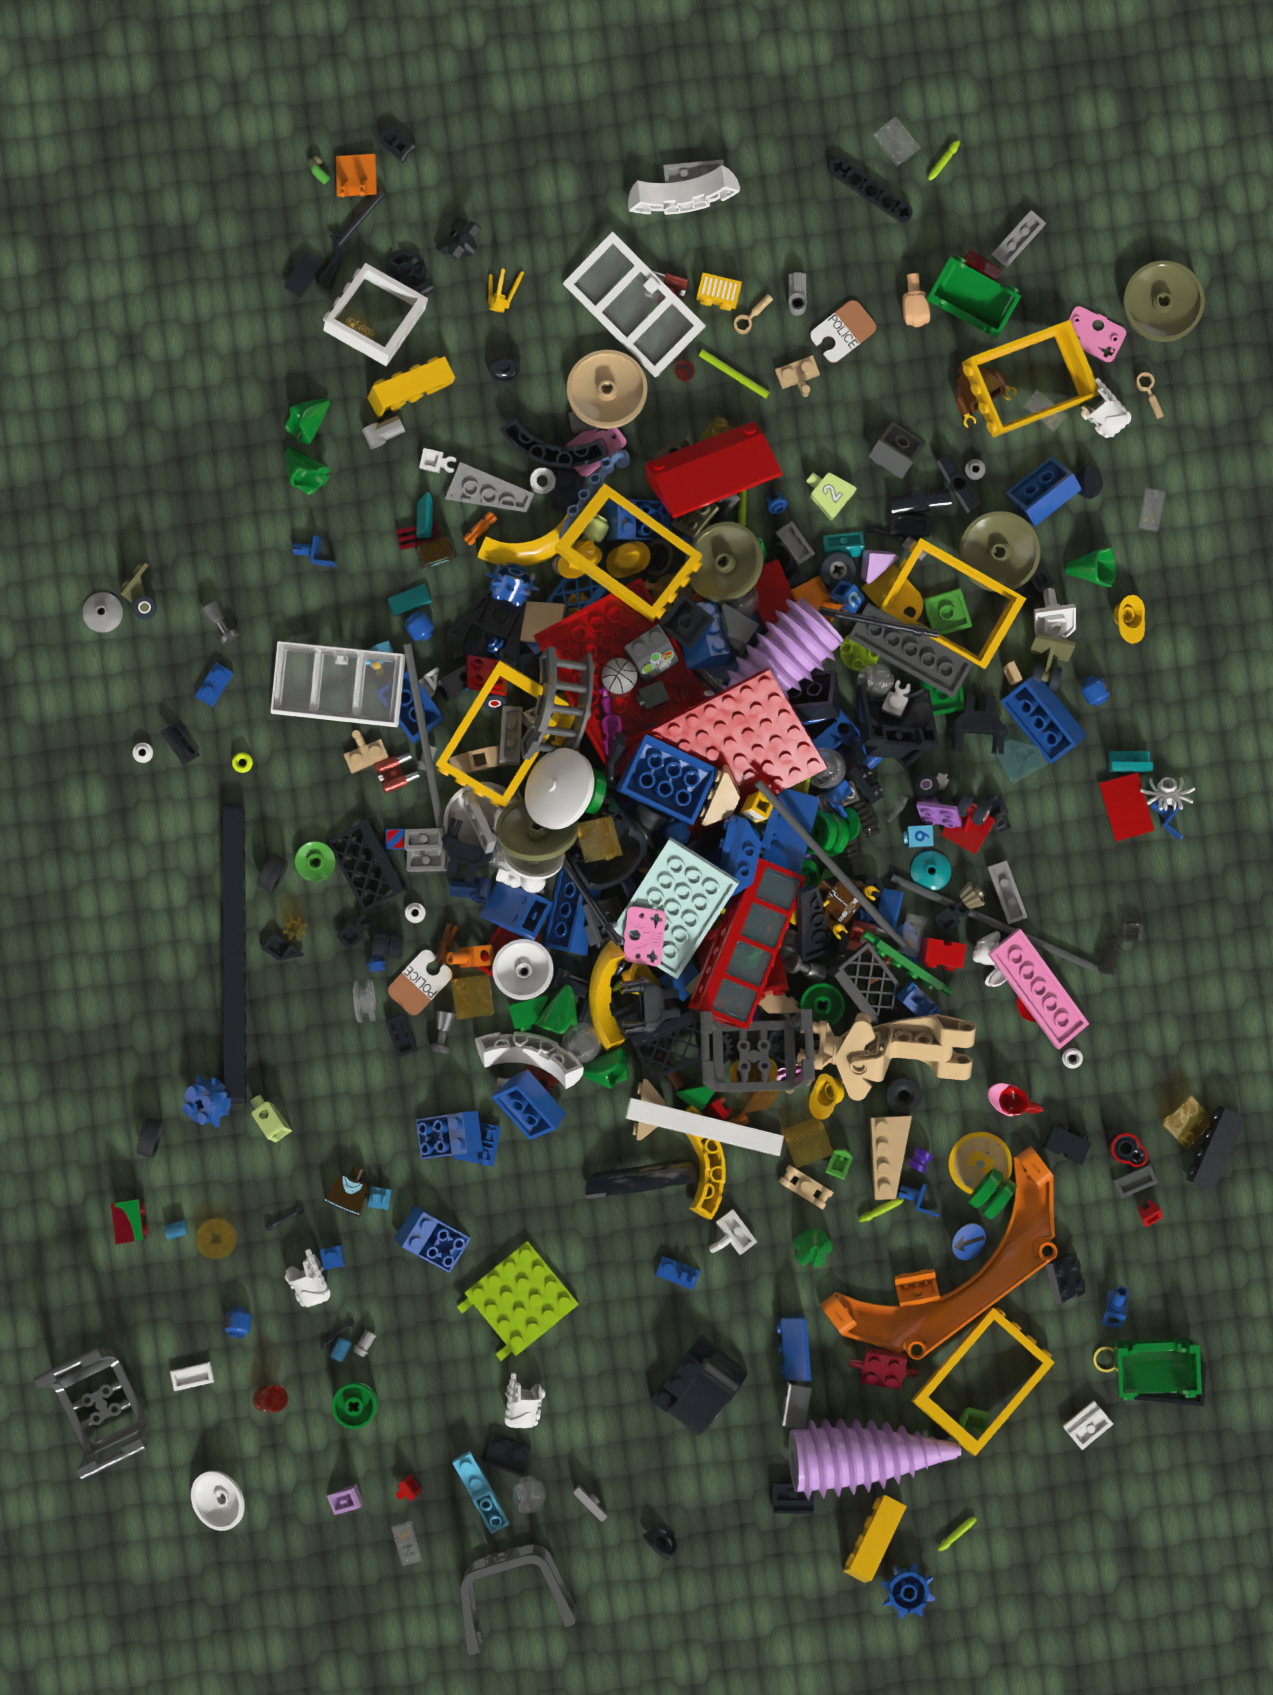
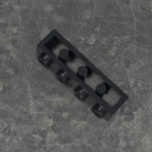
M1218 1105L1211 1115L1212 1121L1210 1126L1204 1131L1203 1142L1195 1152L1196 1158L1193 1165H1190L1187 1170L1186 1180L1210 1191H1215L1247 1117Z

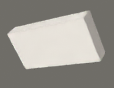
M211 1361L170 1371L174 1391L215 1382Z

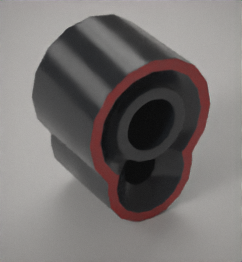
M1120 1132L1110 1138L1108 1152L1114 1160L1134 1167L1143 1166L1147 1162L1148 1153L1141 1146L1136 1136Z

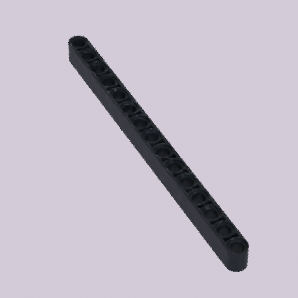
M223 803L224 1085L226 1086L224 1090L228 1094L227 1098L231 1099V1104H246L244 803Z

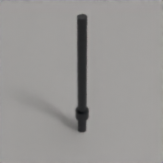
M819 607V613L824 616L913 633V636L918 637L924 635L937 638L939 630L925 628L921 624L915 623V625Z

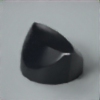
M504 356L486 363V366L495 381L502 383L510 382L519 374L521 357Z
M1093 464L1085 465L1076 474L1075 478L1081 487V490L1077 493L1078 495L1088 499L1099 495L1103 487V480L1100 472Z
M777 541L767 548L766 564L778 559L784 573L795 572L793 557L783 542Z
M660 1526L642 1534L650 1548L663 1559L669 1560L676 1552L677 1541L669 1529Z

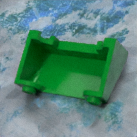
M957 255L955 258L950 257L926 300L998 339L1021 298V295L1018 294L1020 290L1011 285L1008 288L966 266V260Z
M1178 1338L1113 1342L1118 1396L1122 1400H1135V1397L1141 1393L1179 1392L1184 1394L1185 1398H1194L1196 1394H1202L1200 1345L1194 1339Z

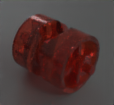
M278 1385L261 1386L253 1395V1404L260 1412H280L288 1403L286 1390Z

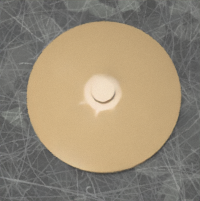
M615 350L595 351L580 359L571 370L567 381V397L573 412L583 422L597 428H617L632 421L643 409L647 398V380L640 365L627 354Z

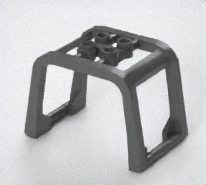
M801 1009L790 1020L752 1021L748 1029L724 1025L714 1019L712 1012H700L702 1083L711 1091L795 1090L815 1080L812 1009ZM800 1027V1032L805 1031L806 1059L801 1060V1074L796 1077L794 1029ZM767 1030H784L786 1081L769 1082L771 1063L768 1058V1051L771 1045L768 1041ZM722 1031H739L737 1050L740 1062L737 1068L740 1072V1083H724ZM747 1031H759L758 1051L752 1050L748 1052L750 1043L747 1041ZM709 1034H713L714 1062L710 1061ZM760 1061L758 1063V1070L761 1072V1082H749L750 1062Z
M96 1347L33 1378L37 1389L47 1387L53 1388L56 1391L84 1450V1457L77 1468L81 1480L146 1449L151 1431L150 1424L123 1365L113 1350ZM80 1364L85 1367L62 1379L58 1378V1375ZM112 1366L118 1381L112 1384H104L99 1390L93 1393H86L81 1399L72 1403L65 1389L66 1387ZM123 1388L127 1399L122 1402H114L108 1407V1401L104 1398L110 1397L114 1391ZM95 1402V1406L99 1411H95L89 1418L81 1421L76 1410L84 1406L89 1407ZM130 1406L132 1407L138 1422L93 1444L91 1443L85 1428L91 1425H99L104 1419L110 1416H118L122 1410ZM138 1433L135 1439L122 1446L123 1451L100 1462L95 1459V1453Z
M537 1543L511 1547L505 1551L491 1553L479 1558L467 1567L460 1590L466 1645L469 1655L479 1653L481 1649L479 1643L483 1641L473 1581L485 1576L526 1564L538 1565L555 1598L565 1627L575 1623L577 1606L550 1551L546 1547Z

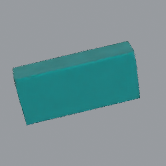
M426 492L417 503V538H431L433 501L429 492Z
M863 531L824 535L825 556L835 551L844 552L851 558L863 556V550H865Z
M425 583L388 598L395 617L432 602Z

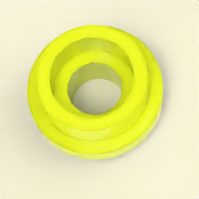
M242 752L234 756L232 765L236 771L245 773L251 769L253 761L250 755ZM241 759L246 760V765L243 767L239 765Z

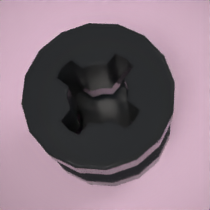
M870 878L864 882L879 890V892L873 891L871 893V896L875 899L883 893L884 886L879 879Z

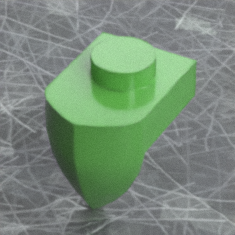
M846 1148L834 1150L826 1173L845 1180L853 1159L851 1153Z
M968 1407L960 1415V1426L963 1429L983 1434L988 1427L991 1413Z

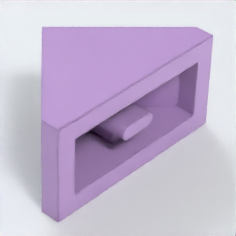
M863 550L861 580L870 584L899 557L890 551Z
M357 1484L327 1496L334 1515L358 1509L364 1503Z

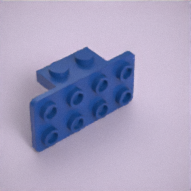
M784 789L780 792L778 800L811 836L820 802L819 798L792 789ZM773 807L768 819L765 820L767 822L766 829H763L760 836L761 847L765 848L762 859L800 874L808 844Z

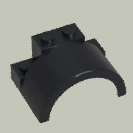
M861 683L857 687L855 696L860 719L859 732L861 744L865 746L866 756L901 759L912 750L931 751L939 745L929 689L922 688L913 694L904 696L908 698V702L901 718L882 712L881 708L885 699H875L866 696L865 688L868 686V683Z
M606 789L600 809L585 827V833L581 837L577 836L574 844L564 852L587 888L591 890L609 888L627 879L641 865L647 852V839L626 809L627 804L619 792ZM591 848H595L600 851L599 853L590 856Z
M701 1334L665 1381L653 1393L650 1400L662 1410L671 1414L695 1435L699 1436L729 1404L745 1381L748 1372ZM705 1358H709V1360L704 1366L701 1363V1361ZM674 1396L678 1398L675 1402H673Z

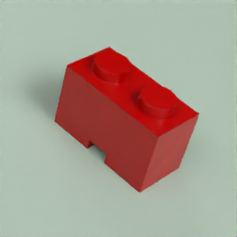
M922 937L918 961L925 962L924 966L936 968L938 964L944 966L943 970L955 971L956 968L963 969L967 944L948 941L944 943V940Z

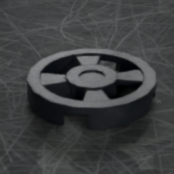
M410 250L399 251L400 253L390 257L386 267V274L391 278L400 275L401 278L398 282L412 289V287L424 281L426 266L419 254ZM399 257L402 261L400 265L394 262ZM414 258H416L420 262V264L415 267H413V265L411 264ZM413 275L419 278V281L414 285L410 279Z
M799 1027L795 1028V1044H802V1049H805V1034L800 1032ZM771 1030L768 1034V1041L771 1045L768 1053L777 1062L785 1064V1059L778 1057L782 1050L785 1051L784 1030ZM773 1036L779 1039L778 1043H771ZM795 1049V1061H797L798 1053H800V1050L798 1051L797 1049Z

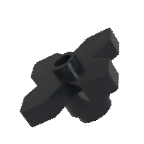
M458 217L451 226L448 236L442 238L435 248L441 254L446 255L448 253L454 259H458L460 255L469 257L477 249L474 237L481 227L476 222H467L464 218Z

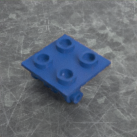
M479 1122L483 1151L454 1155V1159L494 1167L501 1126Z

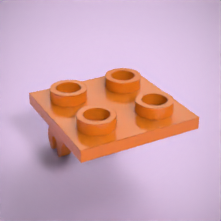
M376 154L336 156L338 197L377 194Z
M820 575L790 590L796 602L803 598L818 612L820 606L843 611L841 607L844 604L833 602ZM822 615L828 622H831L834 619V617L829 618L828 616Z

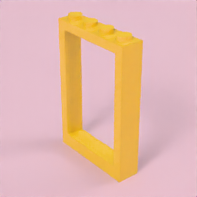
M1071 320L972 356L962 362L963 372L968 377L971 391L976 396L979 410L986 420V427L993 438L1101 395L1098 392V385ZM1055 336L1079 396L1002 425L977 365Z
M605 483L555 546V552L652 623L656 618L661 619L666 612V605L668 603L672 604L679 595L676 592L680 587H686L691 579L689 577L693 571L696 573L703 564L700 552ZM609 498L690 556L653 606L571 548Z
M922 538L918 542L914 540L908 550L912 553L908 559L904 558L898 567L901 569L898 577L894 575L888 586L891 589L888 594L884 593L878 602L881 605L879 609L905 624H921L891 607V604L922 550L926 551L1010 599L978 656L938 634L937 638L930 637L974 662V664L986 669L1026 598Z
M499 660L436 763V766L439 767L437 769L439 772L446 776L451 774L456 777L455 781L464 787L467 784L474 788L472 792L480 797L487 796L491 799L489 802L498 808L501 806L506 807L540 751L535 752L530 760L525 759L503 796L447 761L499 676L507 679L537 699L538 695H542L543 686L502 660ZM555 694V704L569 705L570 702ZM554 712L548 726L555 727L563 714ZM550 734L544 736L541 743H545Z
M998 1307L996 1309L989 1308L911 1399L914 1404L974 1456L979 1453L1055 1363L1051 1359L1052 1355L1044 1348L1040 1350L1036 1346L1037 1342L1030 1335L1025 1336L1020 1332L1022 1328L1014 1321L1010 1323L1005 1318L1006 1314ZM995 1320L1038 1358L1042 1364L980 1438L976 1440L929 1398V1395L992 1321Z

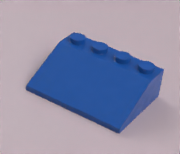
M645 734L623 771L615 790L687 825H693L718 768Z

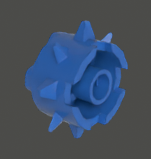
M498 563L494 573H486V575L492 578L490 585L492 597L497 600L505 599L511 601L516 606H522L523 602L529 599L531 591H539L537 587L533 586L535 574H528L526 567L514 563H508L507 566H502L501 563Z
M196 1075V1084L187 1087L184 1094V1104L182 1106L184 1113L201 1125L211 1122L216 1128L219 1127L220 1118L224 1115H229L228 1111L231 1105V1099L227 1098L228 1094L224 1090L226 1086L221 1081L216 1080L215 1077L204 1080L200 1075Z
M916 1563L911 1568L899 1569L896 1565L893 1566L894 1574L891 1575L888 1581H881V1585L887 1589L889 1596L883 1605H893L898 1610L899 1618L901 1619L906 1613L912 1614L916 1612L920 1617L923 1616L922 1608L926 1606V1602L935 1601L936 1598L929 1593L928 1584L933 1580V1577H923L918 1572ZM906 1587H912L911 1594H903V1592H905Z

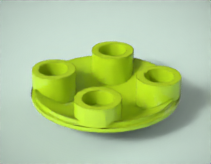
M848 634L843 639L844 641L839 649L840 658L844 665L854 671H865L873 667L879 656L848 639L850 635Z

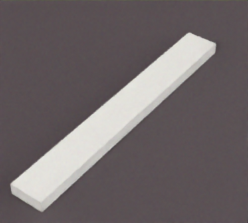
M629 1098L625 1114L626 1119L780 1156L784 1138L782 1135Z

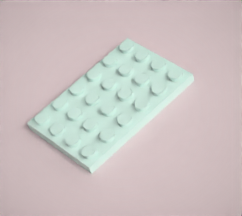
M670 837L618 919L617 926L614 929L621 938L622 945H624L627 911L631 906L664 911L666 922L662 961L657 967L678 979L740 881ZM655 913L654 916H651V919L654 920L655 927L657 926L659 921H662V918H660L658 916L659 914ZM632 929L629 931V936L637 940L640 938V933L638 930ZM654 948L651 954H647V957L651 958L652 962H654L655 959H658V956L655 955Z

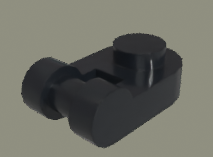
M386 128L380 134V141L383 147L402 163L407 160L408 154L410 152L413 153L416 149L413 143L393 128ZM400 143L405 146L401 151L397 149Z

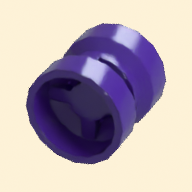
M916 1146L913 1150L912 1158H909L906 1164L924 1174L926 1163L932 1160L933 1155Z

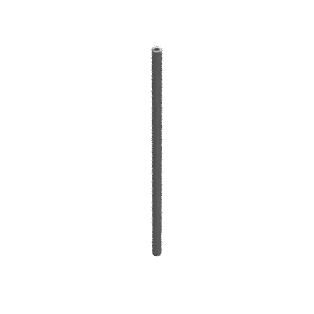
M411 643L403 644L435 823L436 828H444ZM447 853V862H449L450 857Z
M762 780L757 781L755 786L897 946L900 949L904 948L907 943Z
M893 874L890 880L940 904L949 905L952 909L955 908L957 903ZM965 905L959 907L960 911L968 909ZM970 909V913L967 915L1008 934L1016 930V928L974 909ZM1023 932L1031 944L1093 972L1095 971L1097 964Z

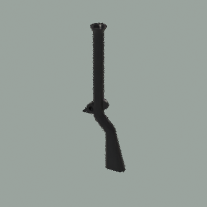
M380 189L377 190V194L374 195L341 235L338 233L329 235L335 241L333 244L334 259L316 279L327 290L342 261L341 246L350 243L349 237L382 198L387 197Z
M620 733L616 734L607 763L606 789L608 790L609 788L616 787V762L627 745L623 735ZM585 813L584 816L580 817L581 823L588 825L594 814Z

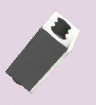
M787 1381L781 1417L783 1426L805 1429L812 1389L806 1381Z

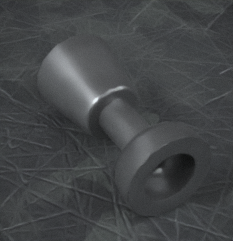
M217 600L201 609L203 615L213 625L216 624L222 632L220 636L222 645L231 642L239 635L236 629L229 630L224 623V615Z
M790 953L784 961L785 971L796 973L800 970L804 976L816 984L821 983L826 977L827 970L824 965L810 962L804 964L802 963L801 956L796 953Z
M436 1011V1029H439L437 1043L430 1045L429 1051L450 1053V1047L445 1045L447 1031L451 1030L456 1014Z

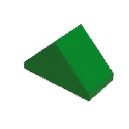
M706 1086L676 1091V1094L701 1112L715 1091H711Z

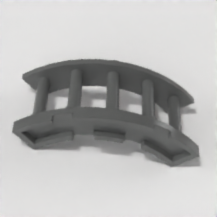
M547 647L540 655V683H543L542 695H538L535 713L537 714L535 723H530L525 735L520 740L522 759L530 760L535 752L538 751L552 753L559 748H569L576 751L583 736L587 720L591 716L590 707L593 693V672L595 669L592 653H587L580 662L558 659L554 647ZM557 667L579 670L580 684L559 681L557 679ZM556 690L579 692L577 707L555 704ZM555 712L575 715L571 728L548 726L551 714ZM547 734L566 737L561 746L541 743L543 737Z

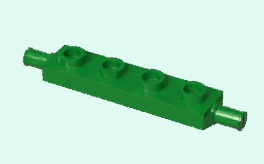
M868 930L864 931L862 937L871 942L877 954L883 958L885 955L891 958V964L899 969L901 966L907 969V975L915 980L917 977L923 980L922 985L931 991L933 988L937 989L948 997L953 993V989L945 985L943 981H939L884 943L878 936H875Z

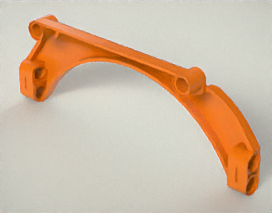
M1029 1146L1013 1160L1015 1183L1018 1186L1014 1192L1011 1216L999 1245L977 1273L954 1290L941 1295L938 1301L901 1308L900 1305H880L863 1302L835 1292L819 1305L841 1335L899 1353L906 1350L911 1358L921 1359L1053 1260L1057 1255V1248L1050 1241L1055 1237L1054 1176L1035 1150ZM1046 1245H1050L1052 1248V1252L1048 1256L1042 1254V1248ZM914 1344L921 1345V1352L919 1354L911 1353V1347Z

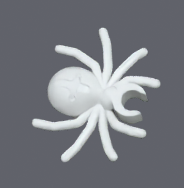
M1166 777L1158 783L1157 789L1153 784L1152 778H1149V784L1154 792L1140 789V791L1156 796L1147 802L1148 805L1159 799V809L1162 810L1164 808L1167 811V805H1172L1175 810L1177 802L1179 808L1183 809L1180 799L1193 803L1192 799L1182 795L1191 793L1195 790V787L1180 792L1184 785L1183 778H1179L1180 785L1177 789L1176 781L1173 778Z

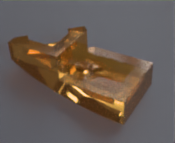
M756 1091L742 1112L749 1113L770 1108L781 1091Z

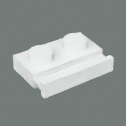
M1093 1400L1062 1427L1083 1450L1110 1428L1113 1423Z

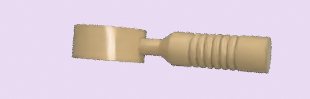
M767 294L752 309L749 316L739 315L734 321L736 332L746 334L751 330V319L757 316L773 300L770 295ZM740 319L748 320L749 327L746 330L738 329L737 322Z
M1143 372L1136 378V387L1140 391H1147L1149 395L1148 400L1156 418H1162L1164 414L1156 396L1151 392L1155 382L1154 377L1148 372ZM1141 376L1149 377L1151 382L1149 387H1141L1139 382Z

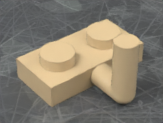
M813 355L775 369L781 388L785 389L798 384L803 397H807L810 392V387L806 385L805 381L820 375Z
M358 730L352 733L358 749L344 754L351 773L389 758L382 739L366 745L362 734Z

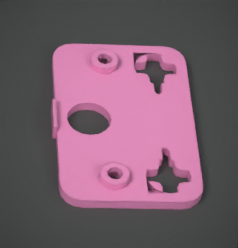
M1080 306L1075 307L1069 320H1071L1077 337L1080 338L1079 342L1083 351L1105 362L1113 361L1126 336V330L1100 314L1097 315ZM1095 320L1103 322L1104 328L1101 331L1093 329L1092 324ZM1110 347L1113 355H1108L1106 358L1103 356L1104 352L1101 349Z
M611 428L607 431L593 429L583 431L565 446L584 445L602 437L608 447L610 454L607 457L609 458L612 453L625 447L627 442L617 428ZM600 461L574 468L581 476L587 477L601 465Z
M631 906L628 909L624 932V953L626 954L624 959L626 961L651 966L660 965L666 922L664 911L639 906ZM655 913L659 914L658 916L662 918V921H659L656 927L654 920L651 919V916H654ZM632 929L638 930L640 938L637 940L632 939L629 936V931ZM653 948L655 955L658 956V959H655L654 962L651 961V958L647 957V954H651Z

